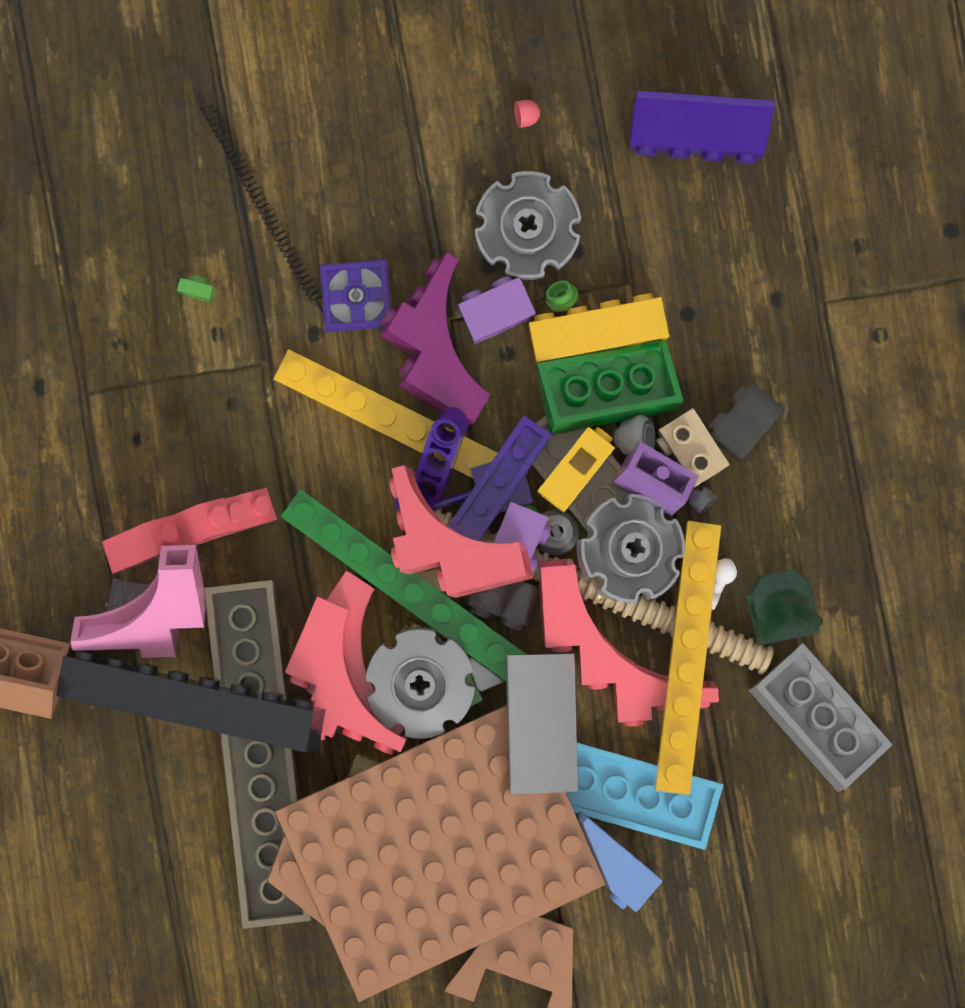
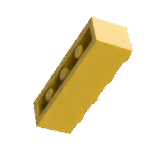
M648 293L633 297V303L620 305V300H611L600 303L601 309L587 311V306L568 309V315L554 317L553 312L534 316L535 322H530L528 328L536 365L541 362L667 340L669 332L662 297L653 298V294Z

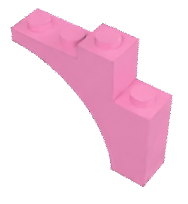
M196 545L161 546L158 573L150 586L141 595L117 609L96 615L75 617L70 641L72 650L140 649L142 658L176 657L178 628H204L206 599Z

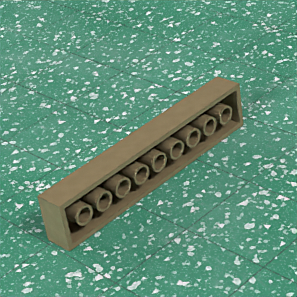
M275 580L204 588L214 679L220 680L219 686L231 688V684L246 685L252 687L251 693L262 695L263 691L278 692L283 694V700L289 701ZM221 733L242 927L246 929L311 921L312 916L267 881L284 835L274 811L300 799L295 751Z

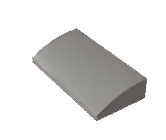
M803 643L748 690L837 792L849 787L892 746V743Z
M574 654L506 655L509 793L532 794L578 791Z

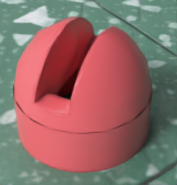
M531 100L514 102L517 126L522 128L536 123L540 117V109L535 102Z

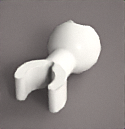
M726 558L717 561L712 610L715 609L725 584L733 582L737 577V569L731 559Z

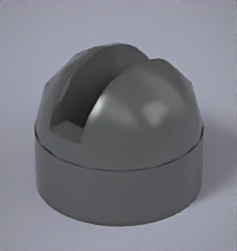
M697 486L691 491L688 497V504L700 516L714 503L717 495L705 486Z

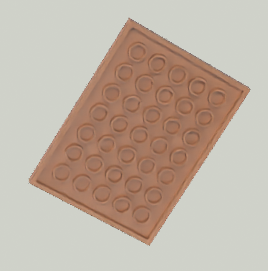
M507 704L274 811L358 1002L606 885L566 792L509 793Z

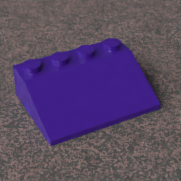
M637 91L631 110L628 150H636V155L647 157L656 156V152L669 153L670 158L688 159L689 154L703 155L702 159L705 161L717 162L722 161L723 157L736 158L737 163L755 164L756 159L761 160L765 154L775 101Z

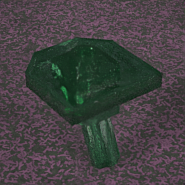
M794 570L758 576L747 595L758 646L820 632L819 626L823 625V618L816 613L810 582Z

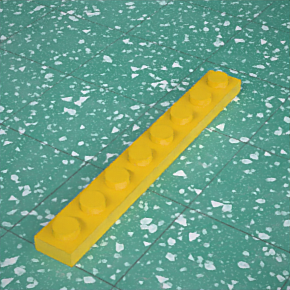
M288 349L274 377L275 381L423 453L434 421ZM464 436L454 470L473 479L470 468L492 462L498 453ZM433 452L438 460L446 461L442 454Z
M687 521L684 536L685 553L681 562L654 791L690 795L721 525Z

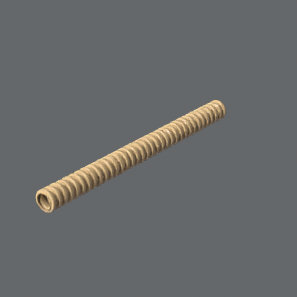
M442 509L435 510L434 513L446 525H449L453 519L451 517L452 513L447 512V514L441 513ZM488 529L480 541L494 543L498 532L494 535ZM536 549L533 555L539 558L538 561L559 560L558 557L549 558V554L546 552L544 555L540 554L539 549ZM538 563L533 573L535 581L539 580ZM575 565L579 592L583 597V601L590 599L595 606L598 603L602 604V608L605 610L609 607L612 609V613L621 612V616L624 618L628 615L631 617V621L635 622L638 619L641 621V625L650 624L651 629L655 630L657 627L661 629L660 633L665 634L669 632L670 637H673L675 606L671 605L669 608L665 606L666 602L664 601L657 603L656 598L647 600L643 594L639 595L638 602L619 603L607 599L596 591L599 584L598 580L595 577L585 579L582 572L578 570V566ZM710 621L707 644L709 653L714 654L717 652L720 658L727 656L729 657L728 661L734 662L736 660L740 666L746 664L749 670L758 669L757 673L761 675L766 672L774 653L772 646L765 648L762 642L753 643L754 639L748 638L746 640L743 634L734 635L733 630L730 629L727 632L724 630V626L720 625L717 628L714 626L715 623Z

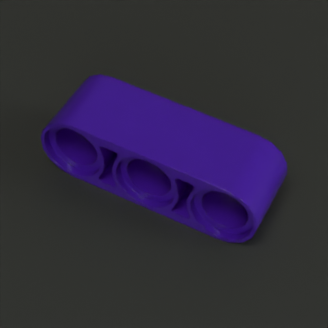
M446 408L433 423L415 475L419 489L429 506L438 502L449 484L468 427L466 414L458 408ZM443 423L451 424L456 432L448 431ZM433 452L442 454L446 461L438 460ZM424 482L432 483L436 490L429 489Z

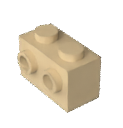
M693 408L657 431L660 438L656 442L666 457L672 455L676 463L699 476L694 487L729 466L728 461Z

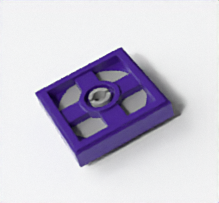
M387 259L320 265L326 333L384 328L380 323L391 307Z

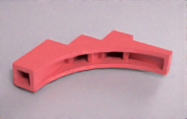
M573 560L538 561L542 633L545 647L551 648L554 652H566L572 650V646H577L579 679L581 684L587 685L589 689H604L608 687V683H613L614 711L618 723L623 722L625 726H640L644 724V721L652 720L651 707L664 711L668 676L638 665L618 651L602 635L585 608L579 592ZM703 681L700 708L709 707L710 702H719L718 687L714 681Z

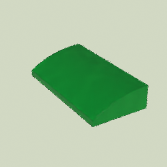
M666 339L537 363L536 366L549 432L552 435L621 422L639 414L647 417L678 411L684 401Z

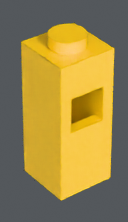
M588 427L537 493L564 513L615 449L610 444L613 438L599 427L594 431Z

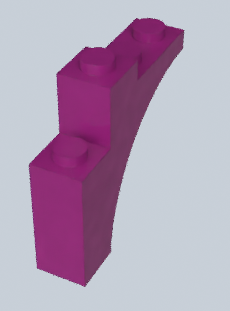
M446 253L439 260L433 258L424 273L428 277L423 288L417 286L408 301L412 307L403 302L395 309L392 307L388 309L380 323L384 326L380 337L413 356V358L408 357L400 368L398 374L403 377L398 386L440 412L450 407L462 410L467 416L469 426L476 421L490 393L480 387L467 373L453 348L449 336L446 319V298L449 282L459 259Z

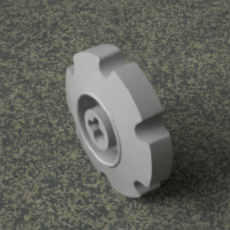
M534 171L516 172L511 175L512 182L510 185L503 186L500 182L496 181L482 196L476 209V217L481 218L484 224L480 228L475 229V238L481 254L491 266L498 262L506 265V276H511L514 279L520 277L521 280L544 278L545 267L550 265L554 266L556 270H560L572 258L580 240V235L575 234L572 227L581 222V213L577 201L566 186L563 185L559 189H554L550 186L551 177L549 175ZM529 219L534 220L533 227L535 231L529 229L526 233L522 232L521 221L528 222Z
M639 494L626 495L622 505L617 502L616 498L607 499L593 508L582 523L588 534L585 539L577 540L576 552L579 567L585 579L595 577L598 580L599 584L596 591L612 601L636 603L640 593L647 600L654 599L666 592L680 574L674 565L675 560L684 558L685 540L677 519L666 520L663 515L665 508L647 496ZM648 502H651V503H653V504L659 506L660 509L654 507L653 505L649 504ZM628 543H631V548L635 549V554L631 555V550L626 548Z
M411 628L398 632L396 634L397 644L393 647L382 643L372 656L366 673V681L373 683L376 688L367 697L375 716L389 729H392L396 724L404 726L405 736L410 738H431L445 732L444 722L446 720H453L459 723L469 710L474 696L475 685L469 684L465 680L466 675L473 672V666L468 654L452 637H449L445 642H439L435 637L436 630L430 628ZM418 675H421L424 681H429L428 684H425V689L422 691L418 690L417 685L411 684L415 682Z

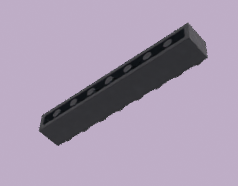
M79 650L76 652V655L63 656L56 695L58 697L297 751L311 752L319 750L326 709L315 707L314 700L294 698V702L283 700L282 693L263 691L262 695L251 693L252 687L241 684H231V688L219 686L220 680L200 677L199 681L188 679L189 673L169 670L168 674L157 672L158 666L138 663L137 667L127 665L126 659L118 657H107V661L96 659L97 653Z

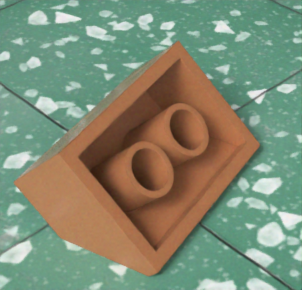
M0 628V708L51 719L59 699L56 695L63 656H69L71 644Z

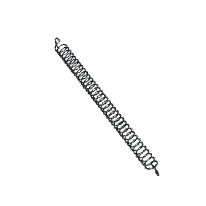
M199 93V99L202 103L199 110L204 111L203 116H207L206 121H211L209 123V127H213L212 132H217L215 134V137L219 138L218 143H223L221 145V148H226L224 153L229 154L227 159H233L230 164L235 165L234 170H239L237 172V176H241L240 181H245L243 183V186L247 187L246 192H251L249 194V197H255L252 200V203H257L255 208H261L258 213L263 214L261 219H267L264 224L269 225L268 230H273L271 232V236H275L274 241H279L277 243V246H283L280 249V252H285L283 255L284 258L289 257L286 263H291L289 268H295L292 273L298 274L295 279H301L299 281V285H304L302 287V290H307L305 296L311 295L308 298V301L315 300L320 311L323 313L321 305L317 302V300L322 298V296L309 300L312 296L318 293L319 290L307 294L316 285L303 289L307 284L313 281L312 279L307 282L301 283V281H303L310 274L297 278L301 273H303L307 269L305 268L299 272L294 273V271L298 269L300 266H302L304 263L291 267L296 261H298L301 258L299 257L293 261L288 262V260L294 255H296L298 252L285 256L290 250L294 248V246L287 250L281 251L286 245L291 243V241L279 245V243L286 239L288 236L275 240L280 234L285 232V230L276 234H272L275 230L282 226L279 225L275 228L269 229L274 223L279 221V219L271 223H266L270 218L276 215L273 214L269 217L263 218L264 215H266L269 211L273 210V208L260 213V211L270 203L257 207V205L261 203L263 200H265L266 197L254 202V200L258 196L263 194V192L254 196H250L253 192L259 189L260 186L253 190L247 191L253 184L257 183V181L249 185H244L248 180H250L254 176L241 180L242 177H244L247 173L251 172V170L243 174H238L242 169H244L248 165L235 169V167L239 165L241 162L245 161V159L241 160L240 162L232 164V162L242 154H239L238 156H235L233 158H229V156L232 153L239 149L237 148L234 151L226 153V151L231 146H234L236 143H233L227 147H223V145L226 142L230 141L232 137L228 140L220 142V140L224 136L228 135L229 132L221 136H216L220 131L224 130L226 127H223L222 129L217 131H213L214 128L222 124L223 121L215 125H210L214 120L218 119L220 116H217L216 118L211 120H207L208 117L216 113L217 110L213 111L210 114L204 115V113L208 109L212 108L214 105H211L205 109H201V107L207 103V100L205 99L202 93ZM200 94L202 95V97H203L204 100H205L204 103H203V101H202V99H201V97H200Z

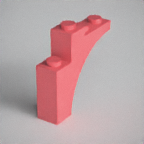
M405 465L392 468L393 478L390 479V488L395 499L398 498L401 511L397 512L399 527L402 532L405 531L406 533L404 536L393 538L395 548L391 549L393 563L396 568H400V572L413 574L441 566L442 571H438V581L441 590L446 591L448 596L455 598L534 578L526 544L521 542L504 544L485 543L459 534L446 525L430 508L419 489L413 469Z
M263 488L225 499L220 498L197 504L177 514L143 523L102 541L113 574L159 559L161 546L199 545L242 530L277 520L268 490Z
M346 570L327 600L350 610L344 638L347 669L357 694L375 716L367 699L368 694L375 691V687L371 682L366 681L367 668L363 655L362 631L366 610L376 589ZM311 684L307 692L313 695L316 686ZM396 724L392 727V730L401 734L404 726Z
M317 597L285 673L292 676L290 679L291 683L309 689L310 684L316 686L311 700L315 701V707L326 709L321 740L324 741L326 736L332 738L337 727L341 726L344 728L342 734L357 741H361L363 736L376 741L373 746L374 748L390 755L393 754L394 749L401 752L407 738L387 728L371 713L357 694L351 681L344 648L345 628L350 610Z

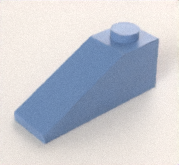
M580 811L576 817L606 886L611 891L608 897L623 910L628 905L637 912L663 881Z

